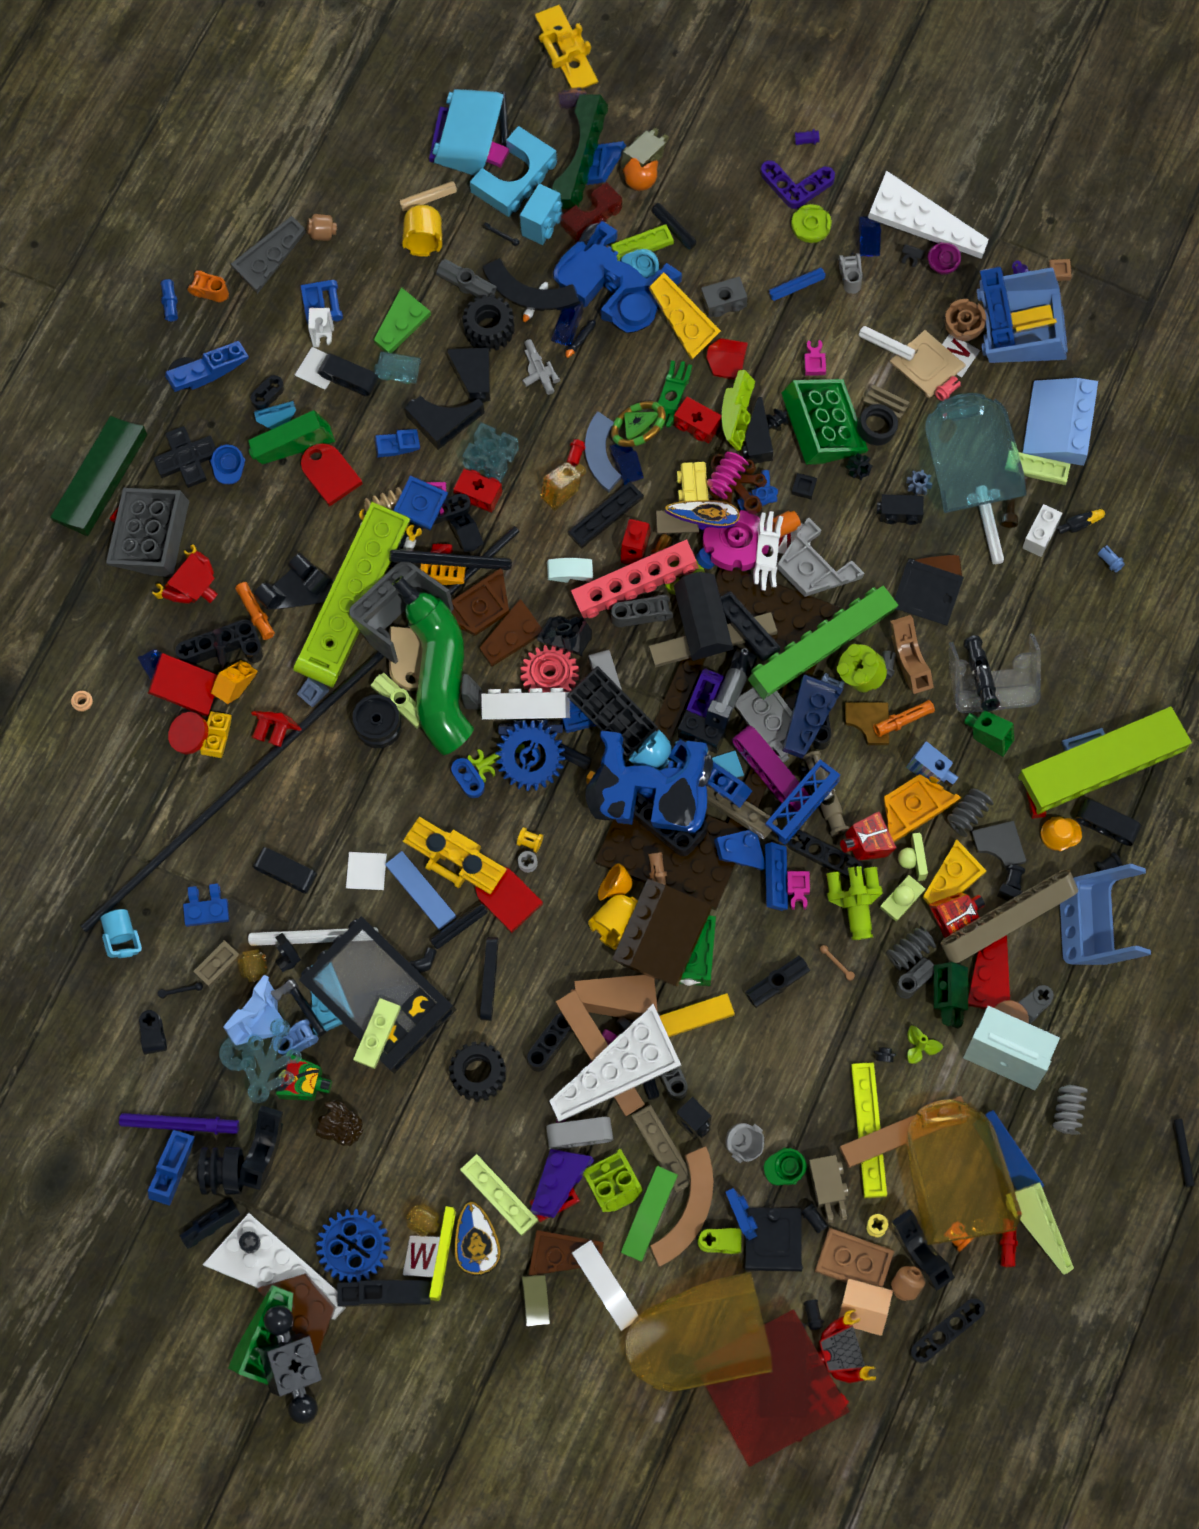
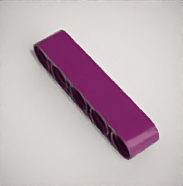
M749 725L732 739V742L782 804L797 787L799 781L758 731ZM803 787L802 796H810ZM793 801L788 804L789 812H798L801 809L800 801Z

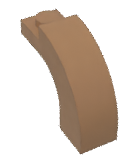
M908 615L890 621L893 633L891 638L895 654L910 690L913 694L934 688L931 670L925 663L919 649L912 616Z

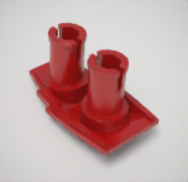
M251 712L258 719L252 738L265 742L270 724L273 725V723L275 727L268 743L278 747L282 746L287 730L301 731L296 722L283 713Z

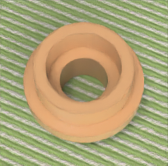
M78 691L71 698L73 708L80 712L88 710L93 703L92 696L87 691ZM85 699L86 702L84 704H79L80 700Z

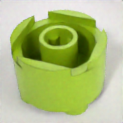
M850 645L842 654L837 666V672L842 680L859 692H868L879 688L887 676L884 658L866 645Z

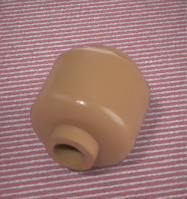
M313 214L311 218H308L307 234L310 235L311 239L329 241L332 235H336L337 224L333 223L331 216Z
M904 1266L900 1268L891 1283L893 1293L903 1301L917 1298L925 1286L922 1272L916 1267Z

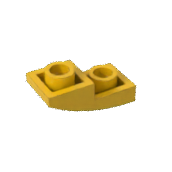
M210 712L207 721L208 737L202 743L201 755L222 758L232 715Z

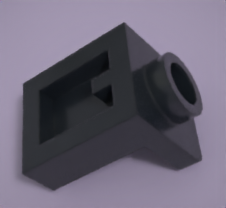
M281 933L275 938L279 943L276 948L282 957L275 962L281 971L285 972L294 968L301 959L285 935Z

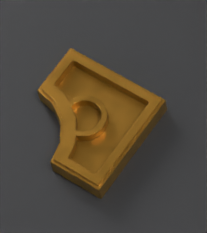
M845 703V725L853 726L860 730L866 737L867 745H889V733L878 737L873 729L874 724L889 719L888 703Z

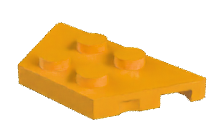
M920 774L884 796L888 831L893 842L898 841L961 800V797L944 790L943 786L930 782L928 778Z

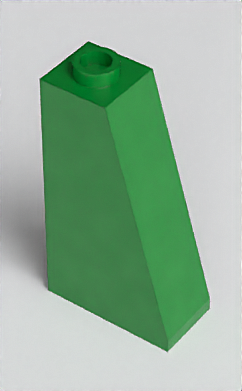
M313 410L248 440L251 447L249 448V453L253 460L256 459L263 465L305 452L316 444H331L335 442L330 424Z

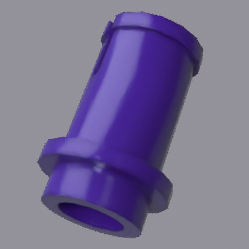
M812 129V131L795 132L796 146L810 143L816 145V143H819V130L815 131V129Z

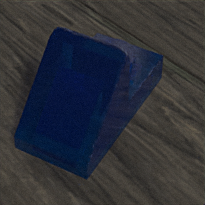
M859 217L860 256H880V222L868 217Z
M617 444L610 446L611 454L624 485L629 481L634 482L644 478L637 452L632 447H622Z

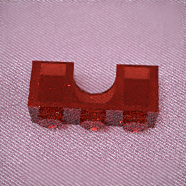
M607 182L591 193L592 204L596 207L593 211L585 212L575 205L561 216V227L576 242L580 240L586 227L594 223L600 224L601 221L606 222L612 215L615 216L621 211L622 197Z

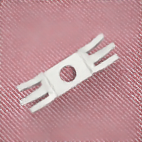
M772 511L769 512L765 529L766 513H761L757 530L758 542L753 580L754 584L758 585L759 570H761L760 585L763 591L766 590L768 571H771L769 574L771 587H776V564L783 516L778 517L774 532H772L774 514ZM765 545L770 546L773 550L772 556H764L762 554V547Z

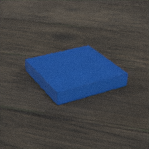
M410 476L393 511L410 518V522L431 531L448 496V492Z

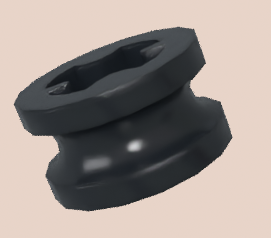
M245 1232L240 1236L239 1246L244 1252L250 1254L260 1248V1238L254 1232ZM254 1237L255 1245L245 1248L247 1245L244 1243L245 1239Z

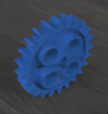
M347 1209L344 1217L338 1212V1220L335 1221L330 1217L331 1225H323L326 1233L318 1234L323 1241L316 1242L317 1246L322 1247L321 1250L317 1251V1255L324 1256L319 1262L320 1264L327 1263L324 1268L326 1272L333 1270L331 1273L333 1279L339 1274L340 1282H343L346 1277L348 1278V1283L353 1282L354 1278L359 1282L362 1281L363 1276L369 1281V1273L372 1272L378 1275L375 1269L377 1266L384 1268L381 1260L389 1259L384 1252L391 1250L389 1246L385 1245V1243L390 1241V1238L383 1237L388 1231L386 1228L379 1229L383 1224L381 1221L374 1223L376 1219L374 1214L368 1219L367 1211H364L360 1216L358 1209H355L353 1215ZM348 1226H356L357 1231L354 1235L347 1236L345 1234ZM340 1234L352 1244L356 1243L362 1251L370 1255V1258L364 1257L355 1249L351 1250L348 1244L337 1238V1235ZM368 1238L375 1239L374 1246L370 1249L364 1248V1241ZM335 1245H343L341 1254H332V1249ZM354 1257L362 1258V1263L357 1268H353L350 1265Z

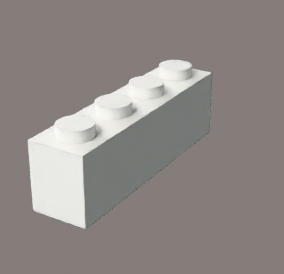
M532 688L530 693H522L521 689H509V693H501V689H488V694H481L482 719L570 718V699L567 697L570 692H563V688H550V692L543 693L542 688Z

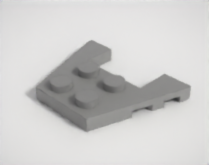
M810 518L806 519L801 530H799L795 539L780 559L777 569L804 597L863 578L864 572L852 560L838 571H835L808 544L819 536L822 531Z

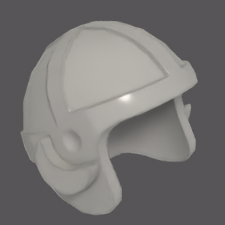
M739 1123L727 1132L726 1148L738 1163L752 1161L762 1154L764 1135L762 1134L763 1130L756 1124L751 1126L746 1123Z

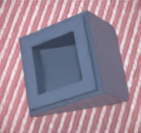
M307 678L297 695L311 707H314L328 693L329 688L316 680Z

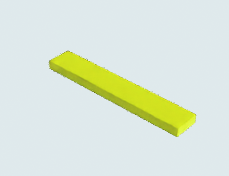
M874 1063L851 1064L858 1139L880 1130ZM882 1154L861 1163L864 1198L887 1197L884 1158Z

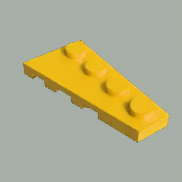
M665 273L649 287L656 302L692 360L720 332V329Z

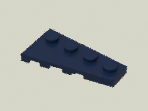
M807 675L801 677L782 749L783 752L799 758L805 756L843 688Z

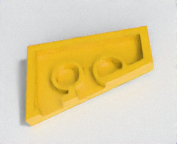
M956 840L925 892L923 899L929 905L951 895L963 893L982 877L986 870Z

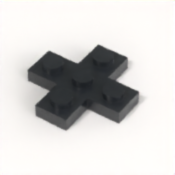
M185 426L165 433L172 451L153 458L161 478L181 471L188 488L207 481L200 463L212 459V455L216 450L211 435L191 443Z

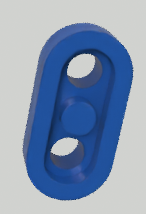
M465 758L455 760L451 767L455 780L468 797H480L484 793L485 786L472 763ZM464 768L466 769V772L464 774L459 773V770ZM473 785L478 787L475 791H472L470 788Z

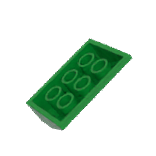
M843 379L793 380L781 392L806 465L824 464L869 451L866 442L858 433V419Z

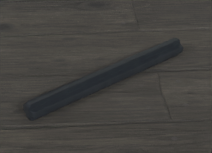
M391 550L389 552V561L411 562L497 570L500 568L502 570H510L512 567V560L508 558Z

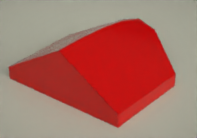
M720 338L711 344L708 348L707 360L713 376L736 380L738 370H743L748 343Z

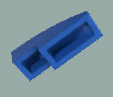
M173 1130L156 1166L157 1172L148 1189L150 1200L170 1206L190 1155L194 1136Z

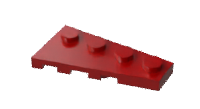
M1007 935L978 951L968 995V1006L986 1010L988 1006L995 1008L1000 1002L1010 1000Z

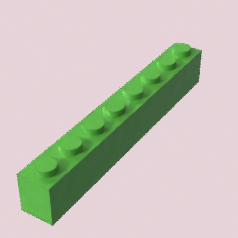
M884 585L879 589L874 587L865 594L866 597L860 600V598L854 600L849 604L850 608L846 611L841 609L833 615L834 619L828 622L826 619L817 626L818 629L813 633L811 630L800 637V642L796 644L793 641L784 648L785 652L780 655L778 652L775 653L764 666L759 664L751 670L752 675L748 680L761 698L764 700L890 615L898 607V604Z

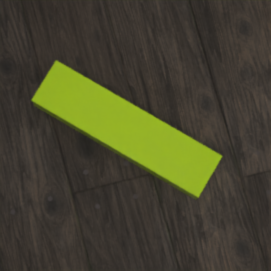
M1168 707L1021 770L1018 779L1019 781L1022 780L1037 808V814H1040L1185 752L1192 742L1173 708Z

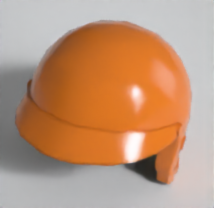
M632 158L623 169L626 184L637 191H644L652 187L657 179L658 161L650 162L641 167L639 160Z

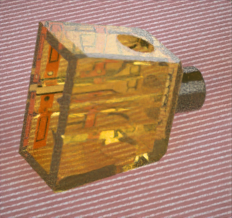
M566 462L544 476L541 498L554 511L557 510L579 490L581 477L587 473L585 467L582 464L573 467L570 463Z

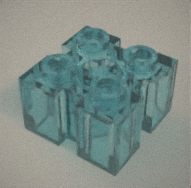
M481 422L473 435L475 444L469 443L462 455L463 465L477 472L482 469L485 471L486 477L495 478L501 483L508 470L507 461L512 463L519 450L518 438L504 432L499 436L496 434L495 428Z

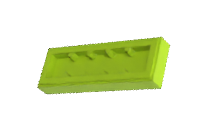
M665 224L611 244L612 252H618L617 261H621L622 257L627 253L639 249H648L653 252L674 244V240Z

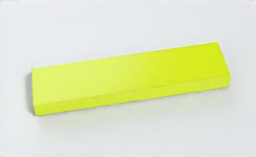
M445 1207L429 1296L434 1301H439L441 1298L456 1215L453 1207Z

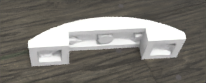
M590 1240L573 1251V1256L620 1330L622 1331L639 1320V1315L592 1241Z

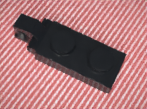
M229 1198L193 1221V1226L179 1236L187 1249L197 1245L202 1239L214 1234L216 1230L225 1224L234 1221L241 1214L233 1200Z

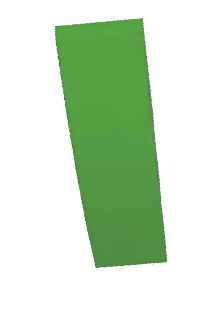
M659 1166L656 1167L621 1251L622 1254L640 1262L643 1261L677 1180V1174Z

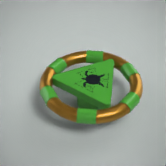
M644 401L624 410L615 419L611 428L613 442L622 447H635L652 439L665 423L666 413L663 406L657 402ZM643 409H653V410L656 411V412H639V411H641V410H643ZM624 420L626 428V438L628 440L623 439L618 434V431L621 425L623 424Z

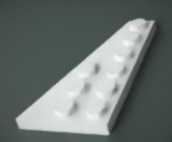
M886 171L870 210L869 219L936 243H951L959 251L982 259L989 239Z
M654 1004L550 1100L559 1122L682 1066Z

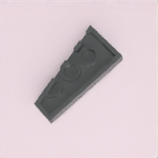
M293 216L289 217L232 262V269L258 294L306 233L305 228Z

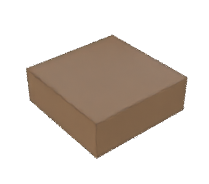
M1070 259L1049 261V268L1054 269L1057 281L1071 280Z

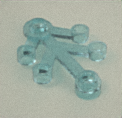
M275 1019L272 1021L270 1031L274 1036L267 1056H265L262 1049L264 1041L261 1037L252 1036L248 1041V1045L253 1049L261 1069L258 1079L254 1070L256 1067L255 1059L245 1057L241 1061V1067L245 1070L251 1084L248 1088V1096L254 1103L265 1102L269 1097L270 1091L283 1084L290 1085L294 1081L293 1073L282 1071L279 1077L268 1082L271 1073L289 1063L296 1064L301 1060V1053L293 1049L289 1050L283 1057L275 1060L283 1037L290 1031V1025L286 1020ZM281 1025H284L283 1032H280ZM257 1039L258 1045L255 1047L254 1041ZM293 1053L296 1054V1058L294 1060L291 1059ZM250 1060L251 1065L247 1068L246 1063ZM286 1074H288L289 1078H288V1080L285 1082V1081H284V1076H285ZM261 1088L262 1093L258 1096V1090Z

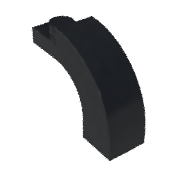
M261 1106L259 1109L254 1140L249 1154L241 1166L239 1184L261 1190L270 1172L279 1146L283 1124L281 1123L282 1111Z
M910 1209L891 1221L895 1229L894 1233L906 1254L936 1291L955 1279L948 1263L931 1245L915 1214Z

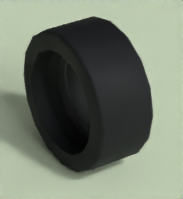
M880 404L870 405L865 408L857 423L860 437L865 442L876 446L885 445L890 442L898 429L896 414L892 409ZM877 416L884 419L889 426L888 432L879 434L871 431L866 424L867 418Z

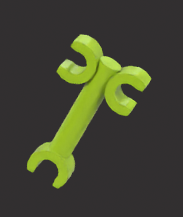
M521 744L520 746H518L516 749V753L521 752L525 748V745ZM478 749L479 759L474 760L469 755L468 760L476 767L483 782H486L483 774L490 772L494 777L495 770L490 765L501 759V756L494 753L484 759L483 752Z

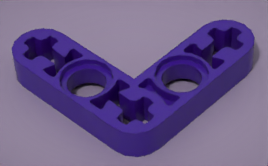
M766 161L761 167L762 178L782 201L792 209L800 208L829 188L835 180V172L830 167L820 168L797 185L776 162ZM766 169H768V170H772V169H773V174H772L770 171H769V172H766ZM822 175H824V176H828V175H829V179H827V178H823V179H822ZM784 181L788 186L786 188H779L777 183ZM812 184L816 189L814 191H807L805 186ZM791 195L794 198L798 197V201H796L795 199L791 200Z

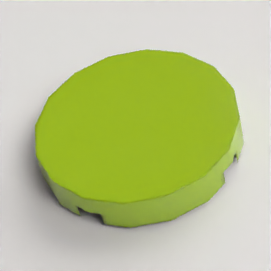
M810 204L800 207L793 214L791 227L798 239L803 242L815 243L827 237L830 233L832 221L830 214L823 210L821 206Z

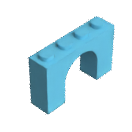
M519 126L507 138L506 142L509 152L528 165L529 170L526 175L519 180L507 182L498 179L481 168L470 181L471 193L508 217L519 209L521 202L532 194L533 188L544 180L545 174L557 164L556 150Z

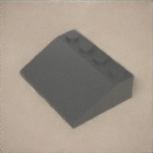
M123 488L106 564L153 576L172 577L189 506V500L182 491Z

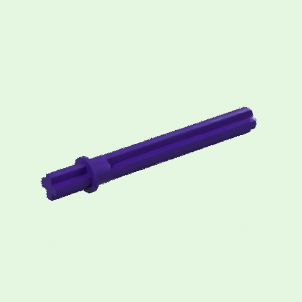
M122 1113L119 1117V1125L123 1127L214 1132L215 1135L219 1133L237 1134L239 1132V1120H223L219 1117L207 1119Z

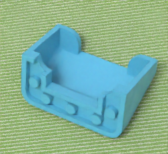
M454 89L453 93L449 92L446 103L449 104V111L440 143H435L432 153L436 155L434 163L475 176L486 163L504 94Z

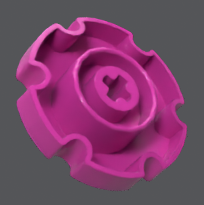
M740 510V518L736 525L729 528L706 527L703 534V548L706 553H711V562L728 571H732L735 567H739L741 571L754 568L758 542L757 530L760 518L755 514H749L747 511ZM765 545L762 547V554H767L769 546Z

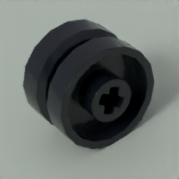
M370 695L363 698L353 711V724L356 733L365 745L372 748H385L392 745L398 739L402 731V721L396 704L390 698L383 695Z

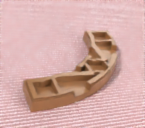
M706 1146L684 1155L689 1170V1198L681 1218L674 1228L664 1237L649 1245L658 1267L674 1259L690 1245L701 1230L708 1215L713 1194V1170Z

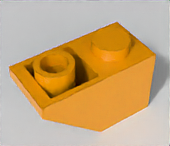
M240 660L219 672L211 693L229 704L241 696L258 671L251 667L249 663Z

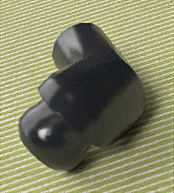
M427 947L423 958L415 961L412 960L409 963L419 973L429 971L437 951Z

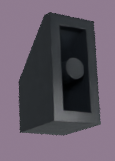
M469 513L448 520L464 552L475 551L480 545L484 544L477 524Z

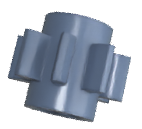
M921 470V472L912 471V478L907 477L906 481L907 484H910L908 491L915 493V496L919 494L926 495L927 489L932 488V483L929 482L931 475H926L924 470Z

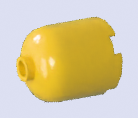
M413 206L405 214L402 243L403 248L410 250V254L430 256V252H439L442 248L441 215L431 206Z
M625 895L613 896L588 921L592 932L597 930L602 936L600 941L616 950L638 900Z

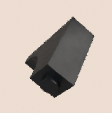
M420 395L417 399L409 401L405 407L407 418L437 450L485 413L484 404L479 399L465 406L446 408L434 405Z

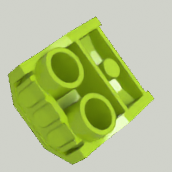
M621 1149L617 1150V1153L586 1168L583 1172L603 1212L617 1211L634 1202L643 1192Z

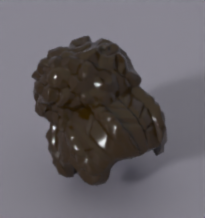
M333 1100L326 1102L324 1105L328 1108V1111L325 1115L318 1118L319 1125L316 1129V1136L326 1140L333 1139L342 1146H351L359 1140L363 1133L362 1119L351 1110H348L341 1101Z

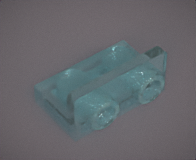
M381 352L378 364H375V373L382 380H398L404 384L416 383L421 359Z

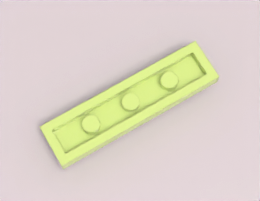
M477 1154L460 1169L521 1236L538 1222V1219Z

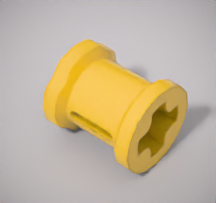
M523 827L519 833L516 845L526 846L537 853L544 835L534 834Z

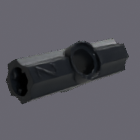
M799 955L778 970L772 971L768 977L745 991V994L750 1003L757 1008L776 994L783 993L788 986L808 974L810 969L805 960ZM774 978H781L784 983L776 986L772 983V980Z

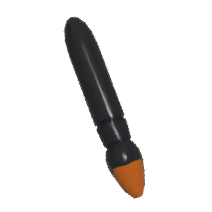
M591 320L572 345L567 348L565 353L567 358L577 352V349L592 332L596 325L595 320Z

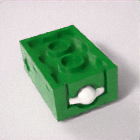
M708 916L679 984H685L686 986H711L716 916Z

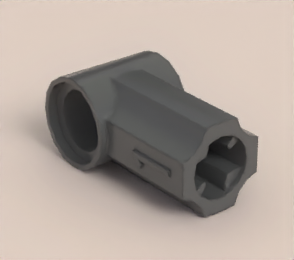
M924 957L910 971L902 975L896 985L898 996L904 999L911 998L934 975V964ZM902 983H909L912 989H904Z

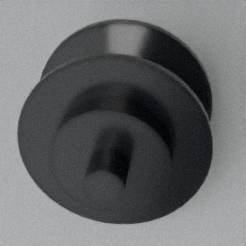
M774 409L773 416L770 414L766 416L768 428L781 431V424L788 425V418L786 416L788 413L787 411L783 412L782 410Z

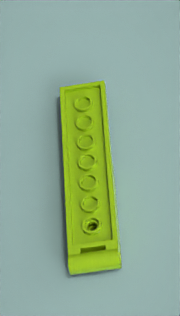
M371 502L294 665L293 671L333 688L360 633V630L351 620L349 610L356 601L385 576L391 563L389 561V552L397 550L410 523V518ZM333 641L334 644L328 647L326 646L327 642Z

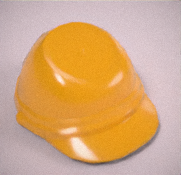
M1051 817L1042 826L1040 832L1044 845L1049 849L1060 852L1077 845L1082 838L1080 825L1070 818Z
M616 864L608 872L598 890V899L600 901L615 895H625L632 888L631 876L623 865Z

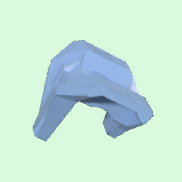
M262 976L255 985L252 997L243 1009H238L223 1026L235 1045L279 1036L287 1026L278 1012V1000L271 995V991L274 989L268 980V976Z

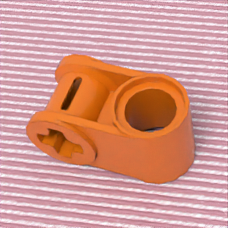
M195 271L192 285L188 286L189 293L196 297L216 302H223L228 298L229 292L223 278L207 274L203 271Z

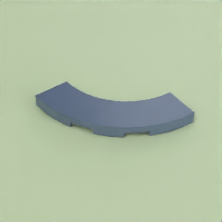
M597 412L590 422L586 433L585 455L593 477L609 493L621 479V474L613 468L606 453L607 437L614 422L600 412Z

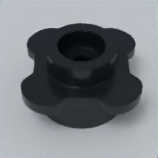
M879 1047V1051H874L876 1061L893 1062L894 1056H897L896 1053L892 1052V1048Z

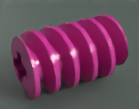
M733 452L725 453V458L720 461L721 465H718L716 472L711 474L712 479L707 480L710 490L723 499L728 498L724 493L725 491L732 492L729 484L733 486L737 484L733 478H741L738 471L745 472L742 464L749 465L742 456Z

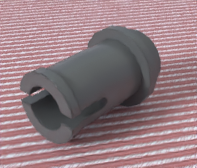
M891 651L882 652V657L886 662V679H891L895 674L893 666L896 654L894 652L891 654Z

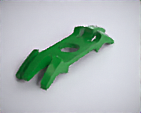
M671 360L669 373L658 401L666 413L663 427L665 424L666 427H671L673 424L674 414L677 412L685 387L689 383L692 365H688L683 379L685 361L681 362L677 375L673 378L675 361ZM668 392H675L677 394V398L673 401H668L665 396Z

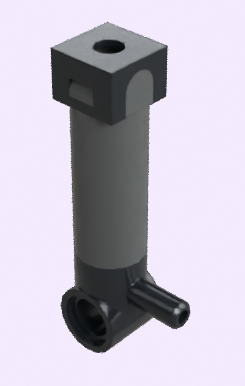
M737 648L720 689L707 710L704 724L725 731L736 702L749 675L752 673L751 670L756 664L757 654L749 652L746 648Z

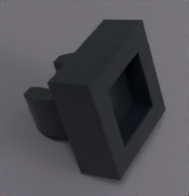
M905 244L902 252L907 254L903 257L902 263L906 264L907 259L912 257L914 259L912 267H916L918 265V258L923 259L926 251Z

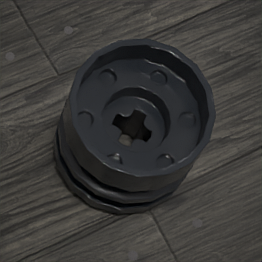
M202 1147L197 1166V1177L202 1195H208L210 1188L212 1194L217 1195L220 1185H223L226 1195H241L243 1185L239 1184L241 1166L244 1163L242 1147H226L223 1157L220 1156L218 1147H214L212 1153L209 1147Z

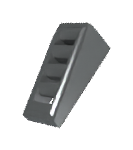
M464 674L461 693L464 708L479 710L482 707V689L468 674Z

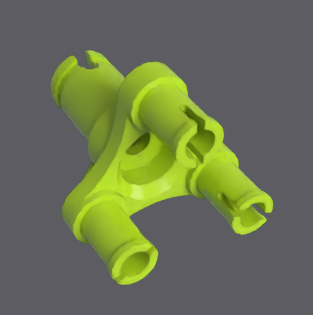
M862 866L855 869L854 867L848 868L851 888L846 892L842 891L840 872L826 874L829 893H827L828 901L847 908L850 932L853 934L852 940L873 938V934H871L872 923L869 905H872L883 894L882 886H879L877 867L863 869L866 886L863 883Z

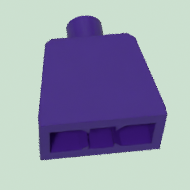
M704 668L686 710L706 718L707 710L712 700L715 699L724 676ZM697 699L705 700L706 704L700 703Z

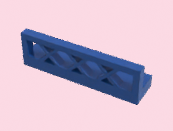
M820 759L765 823L769 829L779 836L781 843L786 845L840 782V774ZM820 767L829 773L825 780H816L815 773ZM807 785H814V793L812 796H802V788ZM793 801H800L801 809L798 812H789L788 804ZM777 818H787V825L783 830H780L773 824Z

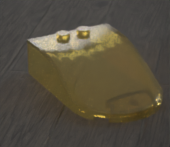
M956 1100L935 1101L921 1108L909 1125L906 1143L914 1195L927 1244L932 1245L1015 1231L1022 1213L996 1131L990 1120L981 1111L977 1112L969 1107L967 1103Z
M751 1272L706 1282L643 1311L631 1324L626 1337V1355L634 1374L640 1380L652 1385L653 1388L664 1391H678L771 1372V1353Z

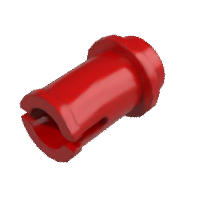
M574 439L570 443L571 449L566 460L567 465L572 467L579 464L582 452L586 449L585 443L578 439Z

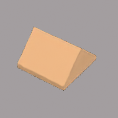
M848 1278L839 1318L844 1316L847 1311L856 1310L851 1314L852 1320L860 1318V1322L852 1324L853 1327L882 1336L893 1290Z

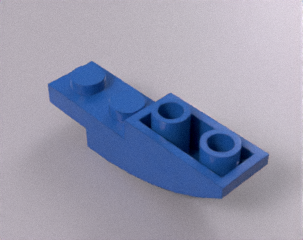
M237 341L204 353L202 359L166 371L165 377L174 392L187 387H191L193 390L232 371L246 361L249 356L241 343Z

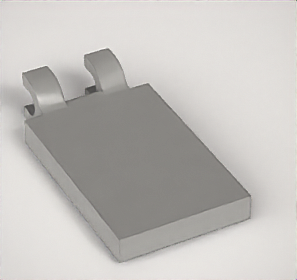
M755 688L739 696L735 708L747 725L754 727L783 763L789 759L788 753L783 752L782 749L792 711L783 698L776 691L763 700Z

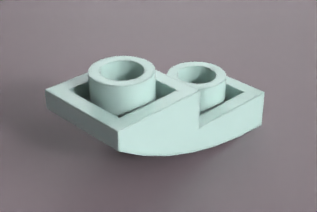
M549 559L547 561L548 580L568 583L570 579L590 582L593 578L592 559Z

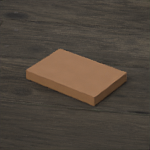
M829 1228L815 1272L847 1283L849 1278L883 1288L894 1250Z

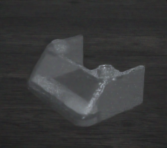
M1034 633L1030 634V652L1017 655L1013 660V669L991 671L996 687L995 695L1000 701V706L994 710L1031 707L1040 701L1041 649ZM949 642V671L955 706L961 713L983 712L984 710L980 705L981 697L977 694L975 680L969 663L965 660H959L954 643Z

